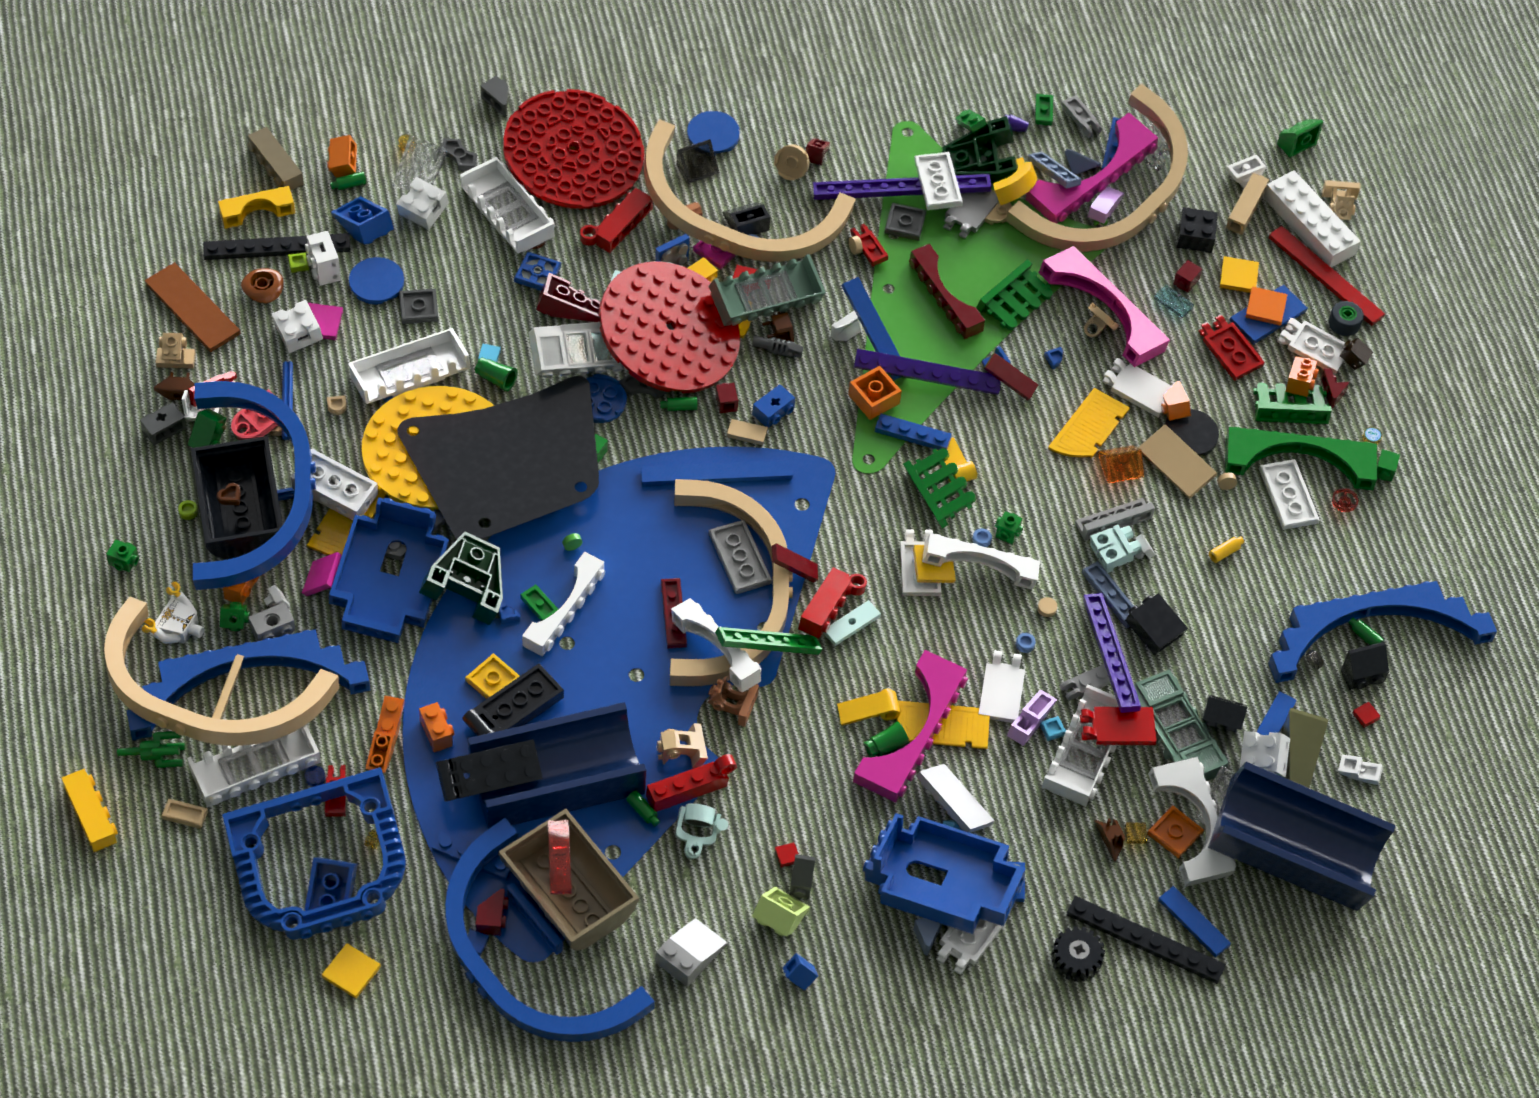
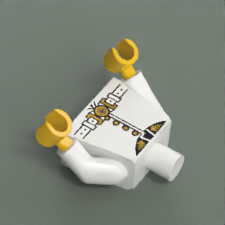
M172 582L171 585L175 588V591L167 587L166 592L169 595H175V598L171 597L156 621L150 618L146 619L144 622L149 627L146 625L142 626V631L144 633L152 632V636L164 644L186 643L191 635L200 638L203 635L204 627L198 625L197 611L184 593L179 592L180 585L177 582Z

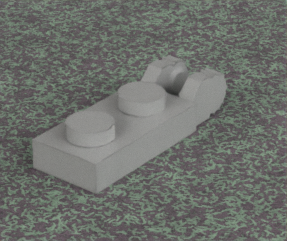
M1077 95L1062 101L1061 106L1083 130L1087 138L1093 136V131L1096 134L1102 132L1096 117Z
M1102 664L1064 681L1059 687L1062 691L1072 687L1075 688L1066 694V698L1069 701L1079 696L1083 697L1087 684L1100 689L1111 683L1105 665Z

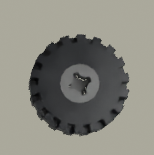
M1073 926L1072 931H1070V928H1066L1064 933L1062 931L1059 933L1053 945L1051 961L1054 962L1053 967L1055 970L1059 968L1058 974L1060 976L1066 974L1065 979L1067 980L1073 977L1074 982H1078L1079 978H1082L1084 982L1087 981L1088 976L1092 979L1095 973L1098 974L1104 960L1105 950H1103L1104 943H1099L1100 936H1093V930L1086 932V927L1078 930V926Z

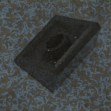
M711 139L677 149L676 166L687 184L720 173Z

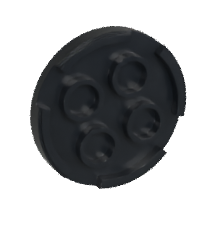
M1190 409L1191 416L1170 421L1168 418L1166 419L1164 424L1199 456L1209 454L1216 447L1219 430L1215 421L1206 413Z

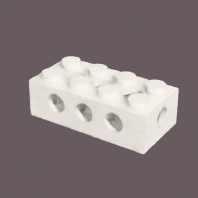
M311 449L312 462L316 463V473H313V478L316 479L313 500L351 520H354L355 515H364L378 495L377 482ZM294 472V474H293L292 477H291L292 489H294V490H295V472Z

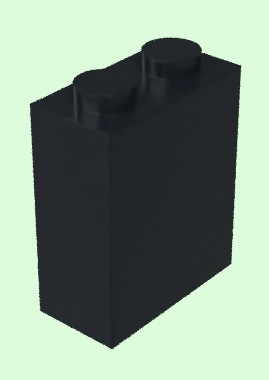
M1159 593L1153 597L1149 595L1142 601L1143 604L1139 607L1137 605L1132 607L1128 611L1129 615L1125 620L1154 656L1182 637L1188 629Z

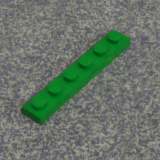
M718 627L715 632L722 647L819 655L822 651L817 638L812 635Z

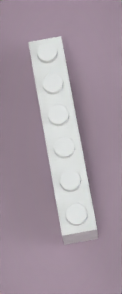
M930 533L924 543L923 563L941 567L942 563L950 561L975 562L998 570L1009 577L1015 586L1031 590L1038 581L1040 561L1030 557H1022L1013 553L998 551L994 548L978 546L974 543L943 537L939 534Z
M586 552L582 554L574 565V576L577 577L571 595L553 615L538 623H531L522 635L523 647L542 657L546 651L551 650L556 637L562 635L564 626L567 622L570 623L573 620L575 611L583 606L586 596L592 594L597 581L603 579L606 572L604 570V561Z
M689 598L671 609L672 622L683 633L691 632L697 634L720 649L731 666L729 668L730 681L741 692L761 682V667L759 664L753 662L745 650L721 646L715 634L719 626L710 615L703 611L700 604L695 603Z

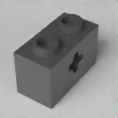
M173 402L140 419L143 433L154 446L186 429L185 417Z

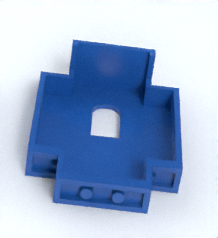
M378 497L374 519L365 515L354 516L329 594V604L345 608L341 629L399 643L405 623L424 628L433 599L420 594L419 590L431 566L445 553L449 546L448 538L442 535H432L436 524V514L434 511L428 508L414 507L409 503L395 502L390 498L383 499ZM393 542H400L407 549L399 576L380 571L387 548Z
M897 813L893 820L888 821L885 830L880 831L878 844L872 847L871 858L866 860L863 866L865 881L880 885L878 894L881 895V904L971 934L974 933L980 919L1004 927L1024 883L1026 869L1007 862L1009 845L920 816L917 817L915 823L910 824L907 830L903 828V815ZM919 863L947 872V875L942 885H938L909 875L906 868L910 864Z

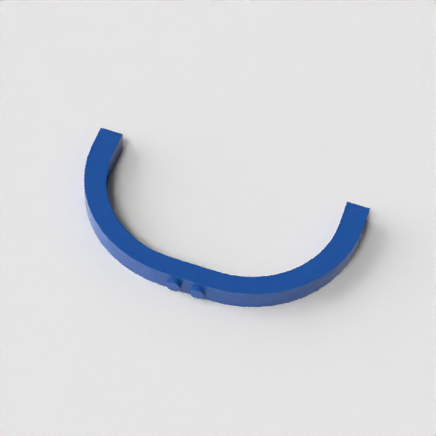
M229 381L195 383L194 399L197 409L221 407L247 409L268 417L283 429L294 447L295 494L291 511L285 523L265 544L236 558L193 563V583L196 590L223 588L247 582L268 572L284 560L296 547L306 531L313 507V490L316 489V479L313 478V473H316V463L312 462V453L306 431L298 416L284 401L262 388L249 384Z
M506 818L502 819L481 834L463 853L454 868L446 893L445 913L449 939L459 963L466 971L464 973L471 984L474 982L477 985L479 995L483 999L487 998L502 1016L520 1029L542 1038L565 1042L590 1041L613 1035L628 1028L654 1010L655 1001L641 986L615 1005L594 1014L576 1017L549 1015L534 1010L518 1001L489 969L468 938L464 925V909L471 885L480 871L499 854L500 850L518 839L516 830Z

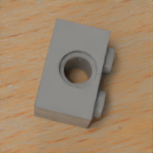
M285 602L248 617L250 628L257 641H262L265 638L281 637L296 630L294 619Z

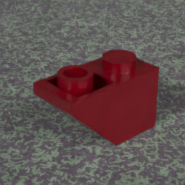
M505 889L498 890L478 905L475 924L476 931L486 935L501 936L502 928H506L507 916H503L504 909L508 910L509 897H505Z

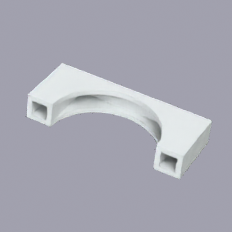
M1198 757L1153 767L1148 773L1154 792L1168 791L1184 796L1198 808L1205 822L1206 839L1202 851L1193 859L1183 862L1179 867L1185 887L1231 876L1236 868L1233 858L1208 848L1218 818L1216 813L1217 805L1211 798L1210 784L1205 780L1204 766L1199 762Z

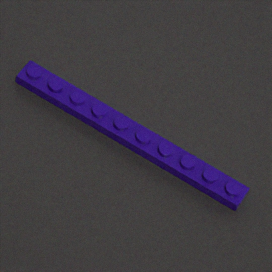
M989 174L956 176L960 193L991 192ZM919 177L813 182L814 200L837 199L839 192L853 198L923 195Z

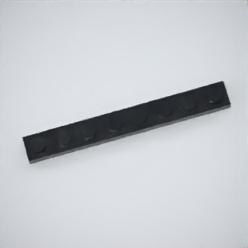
M349 233L329 234L336 253L351 252ZM307 236L203 241L204 260L288 256L306 252Z
M1076 895L1066 915L1215 984H1218L1225 969V963Z

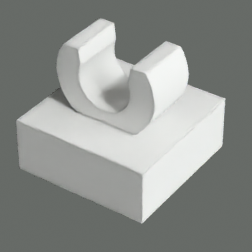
M1142 534L1135 537L1142 547L1141 552L1135 555L1137 559L1143 558L1144 555L1150 559L1156 555Z
M275 585L268 588L271 595L264 599L267 606L271 608L285 602L287 607H290L279 588Z

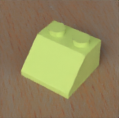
M774 887L761 896L752 917L757 919L759 924L773 928L774 932L778 935L787 937L795 931L810 906Z

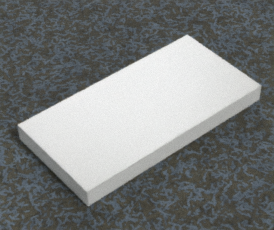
M949 152L914 156L927 210L962 206L963 201Z
M1296 460L1260 465V473L1282 529L1318 524L1320 519Z

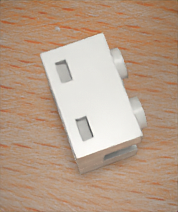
M415 177L410 184L411 190L405 196L402 195L396 205L399 215L429 230L449 204L447 194L430 183Z
M324 231L307 236V244H305L306 259L308 265L314 268L311 269L313 279L318 280L319 286L341 281L339 258L329 232Z
M306 300L296 303L295 308L285 311L282 309L272 313L275 327L288 353L323 340L320 326Z
M1244 731L1240 767L1245 762H1249L1279 776L1286 777L1290 738L1283 733L1269 732V735H1261L1257 732Z

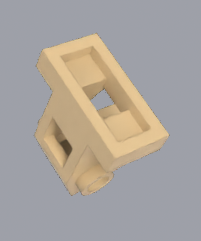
M1325 180L1322 197L1331 198L1329 208L1340 219L1351 220V215L1355 214L1354 200H1357L1360 183Z
M163 333V337H159L156 367L194 369L195 349H186L187 338L182 333Z
M694 723L688 731L667 729L661 732L656 749L659 753L661 752L658 755V760L662 759L663 764L669 759L678 758L680 755H688L691 759L692 768L702 766L708 759L701 724ZM680 741H685L688 745H682Z

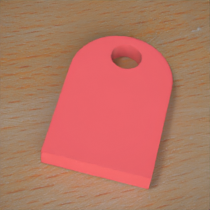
M247 409L240 410L231 422L232 431L238 440L264 437L278 426L268 417ZM242 428H247L245 432L239 433Z

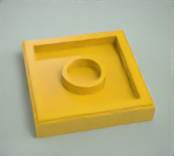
M1224 256L1219 288L1251 293L1252 286H1257L1259 262Z
M914 545L913 555L917 582H955L953 561L942 563L941 567L923 563L924 545Z
M493 653L465 677V681L483 697L488 699L520 677V675Z
M346 943L322 973V978L357 999L381 968V964Z

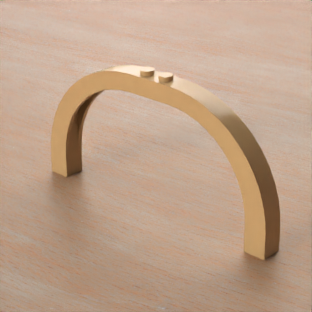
M1142 83L1130 94L1128 104L1147 117L1162 133L1169 148L1171 165L1164 182L1133 213L1123 220L1100 228H1071L1053 223L1041 217L1021 201H1018L1007 212L1006 222L1027 237L1041 244L1061 250L1074 246L1078 251H1096L1110 248L1129 240L1149 223L1152 224L1157 215L1167 209L1168 204L1174 198L1182 183L1187 165L1188 145L1184 129L1177 115L1162 98Z
M659 119L652 131L644 160V178L650 197L659 211L673 225L706 244L744 258L759 261L781 262L800 259L807 254L812 255L829 245L843 230L851 215L856 199L839 192L829 214L819 225L810 231L790 238H757L708 220L691 211L678 200L665 179L662 160L673 138L675 125Z
M675 479L674 506L708 507L727 512L741 520H745L746 524L763 540L768 549L771 562L772 545L777 543L787 548L782 531L776 521L765 508L751 497L719 483ZM772 562V609L761 631L782 633L787 619L789 598H792L793 587H789V582H792L793 572ZM740 648L745 650L749 658L758 664L771 652L768 650ZM725 655L708 659H671L670 686L717 684V680H722L725 676L728 681L730 680L729 668L731 666Z
M129 597L113 618L105 639L104 650L107 673L118 698L131 711L161 728L172 730L179 735L206 743L243 746L264 743L286 736L305 726L320 714L339 689L338 675L320 669L302 694L277 711L250 719H215L194 713L152 696L138 686L128 673L125 666V654L132 637L149 616L146 602Z

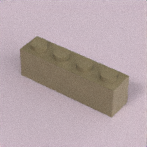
M267 127L248 135V149L256 155L259 164L264 165L267 174L274 178L278 188L289 186L291 191L304 185L303 173Z

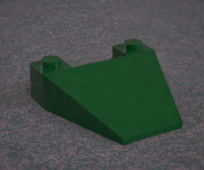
M1007 116L991 120L977 131L969 132L942 147L943 153L949 152L955 176L989 174L990 182L993 184L1010 177L1018 169L1015 156L999 158L998 146L1014 142L1012 128Z
M464 532L431 566L423 579L419 593L437 601L444 588L476 602L472 617L490 625L498 614L503 600L500 548Z

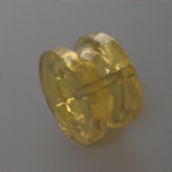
M404 134L399 137L398 142L401 151L410 152L414 149L413 136Z
M371 830L365 839L364 845L367 847L371 846L372 850H376L380 842L376 831Z

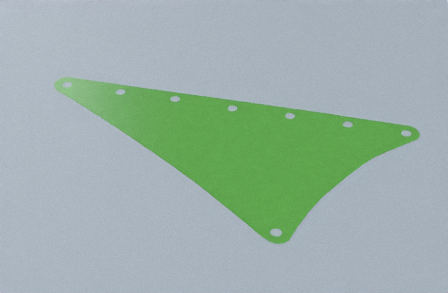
M912 121L897 123L892 131L886 179L918 177L914 156L943 153L942 147L917 123ZM910 128L913 130V135L906 137L902 134V130ZM923 195L883 197L878 241L888 254V260L875 265L871 302L900 357L974 370L1013 330H1009L1006 327L1002 328L1000 326L1001 322L992 314L989 316L986 313L987 309H985L982 313L979 311L985 320L983 332L964 339L961 334L957 333L952 321L947 319L945 311L938 306L935 297L928 292L925 283L920 281L915 269L910 267L911 251L930 244L939 256L938 273L945 288L958 300L967 305L977 307L979 300L1027 259L1033 263L1030 270L1038 273L1043 260L1064 250L1041 244L1027 237L1008 222L993 224L984 222L976 233L970 231L964 239L959 236L961 225L955 223L950 231L943 228L946 224L944 222L946 219L945 215L949 208L927 210L919 241L904 237L891 239L884 232L892 203L927 210ZM1021 198L1010 202L1013 207L1018 201H1021L1035 213L1047 219L1029 202ZM1068 218L1063 222L1057 223L1062 226L1078 229L1097 228ZM1105 249L1079 252L1091 262ZM1039 273L1037 274V277L1042 282L1048 283ZM1028 284L1025 285L1033 294L1036 293ZM1050 284V289L1054 293L1063 285ZM884 285H893L895 288L894 292L885 293L883 291ZM1016 294L1013 295L1021 304L1025 303ZM1041 296L1038 298L1041 303L1045 301ZM1004 304L1002 305V307H1003L1010 315L1013 313V312H1012L1008 307H1006ZM1029 306L1027 307L1029 314L1034 311ZM1018 317L1015 318L1018 326L1023 320ZM867 336L865 350L876 352ZM863 370V374L869 372L868 370ZM902 377L894 381L902 391L900 404L882 414L922 425L956 387ZM858 407L852 464L858 471L872 474L880 471L906 441L875 432L880 415L869 420ZM866 454L873 455L875 458L874 463H864L863 456Z

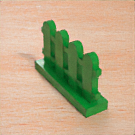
M1027 259L979 300L976 309L981 313L987 309L986 313L989 316L992 314L1001 322L1000 326L1002 328L1006 327L1009 330H1014L1017 326L1016 317L1021 320L1027 319L1029 315L1027 307L1029 306L1031 309L1037 310L1041 305V301L1038 298L1041 296L1043 299L1048 300L1053 292L1050 289L1051 285L1049 283L1045 284L1037 277L1038 273L1030 270L1033 263ZM1028 284L1036 293L1033 294L1025 285ZM1016 294L1025 303L1021 304L1013 295ZM1003 304L1013 312L1011 315L1002 307Z
M1260 382L1256 388H1253V394H1257L1258 401H1255V421L1329 424L1332 409L1329 404H1325L1324 397L1327 396V392L1323 391L1320 385H1314L1313 391L1309 390L1307 397L1312 398V403H1307L1305 396L1286 392V386L1283 383H1277L1275 389H1269L1266 383ZM1269 395H1275L1276 402H1270ZM1288 396H1293L1294 403L1288 402Z
M935 448L930 456L923 460H920V458L915 460L916 464L912 465L910 460H908L903 465L943 529L948 526L947 518L953 519L955 518L954 514L966 507L968 509L972 508L971 504L976 501V496L972 491L966 493L962 491L967 486V481L964 477L954 478L953 475L958 472L957 465L955 463L946 465L944 462L949 458L948 450L944 448L937 450ZM939 464L942 466V468L935 471L934 473H928L929 470L938 466ZM924 474L925 478L921 480L920 476ZM948 478L950 479V483L938 489V484ZM933 488L934 492L930 494L928 490ZM958 493L960 495L951 502H946V499ZM942 503L943 506L939 508L937 504Z

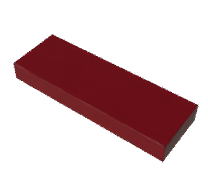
M996 353L992 354L984 367L986 371L1027 401L1038 387L1036 382Z
M777 543L772 545L773 563L813 583L818 581L817 563Z

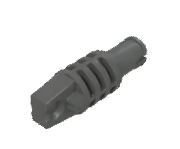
M754 335L752 342L753 347L766 349L769 353L790 358L792 356L801 358L804 349L803 346L796 345L795 342L777 339L776 337L768 339Z

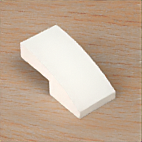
M1342 754L1338 773L1358 781L1379 785L1383 767L1382 764L1362 762V757Z

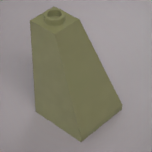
M1290 708L1282 729V733L1290 738L1286 779L1310 788L1329 719Z

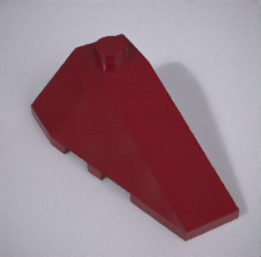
M548 273L538 299L537 311L552 317L600 322V301L597 299L591 300L584 295L585 292L579 289L577 291L571 287V282Z

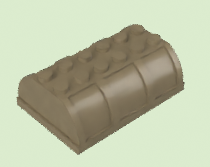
M564 809L499 851L503 864L512 871L520 881L523 889L532 896L544 911L547 919L556 926L567 940V944L572 950L586 949L620 927L630 917L639 902L637 894L567 809Z

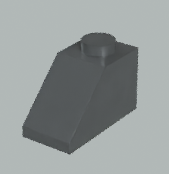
M496 75L480 86L481 98L505 117L507 116L508 84Z
M795 854L790 895L798 898H810L816 857Z

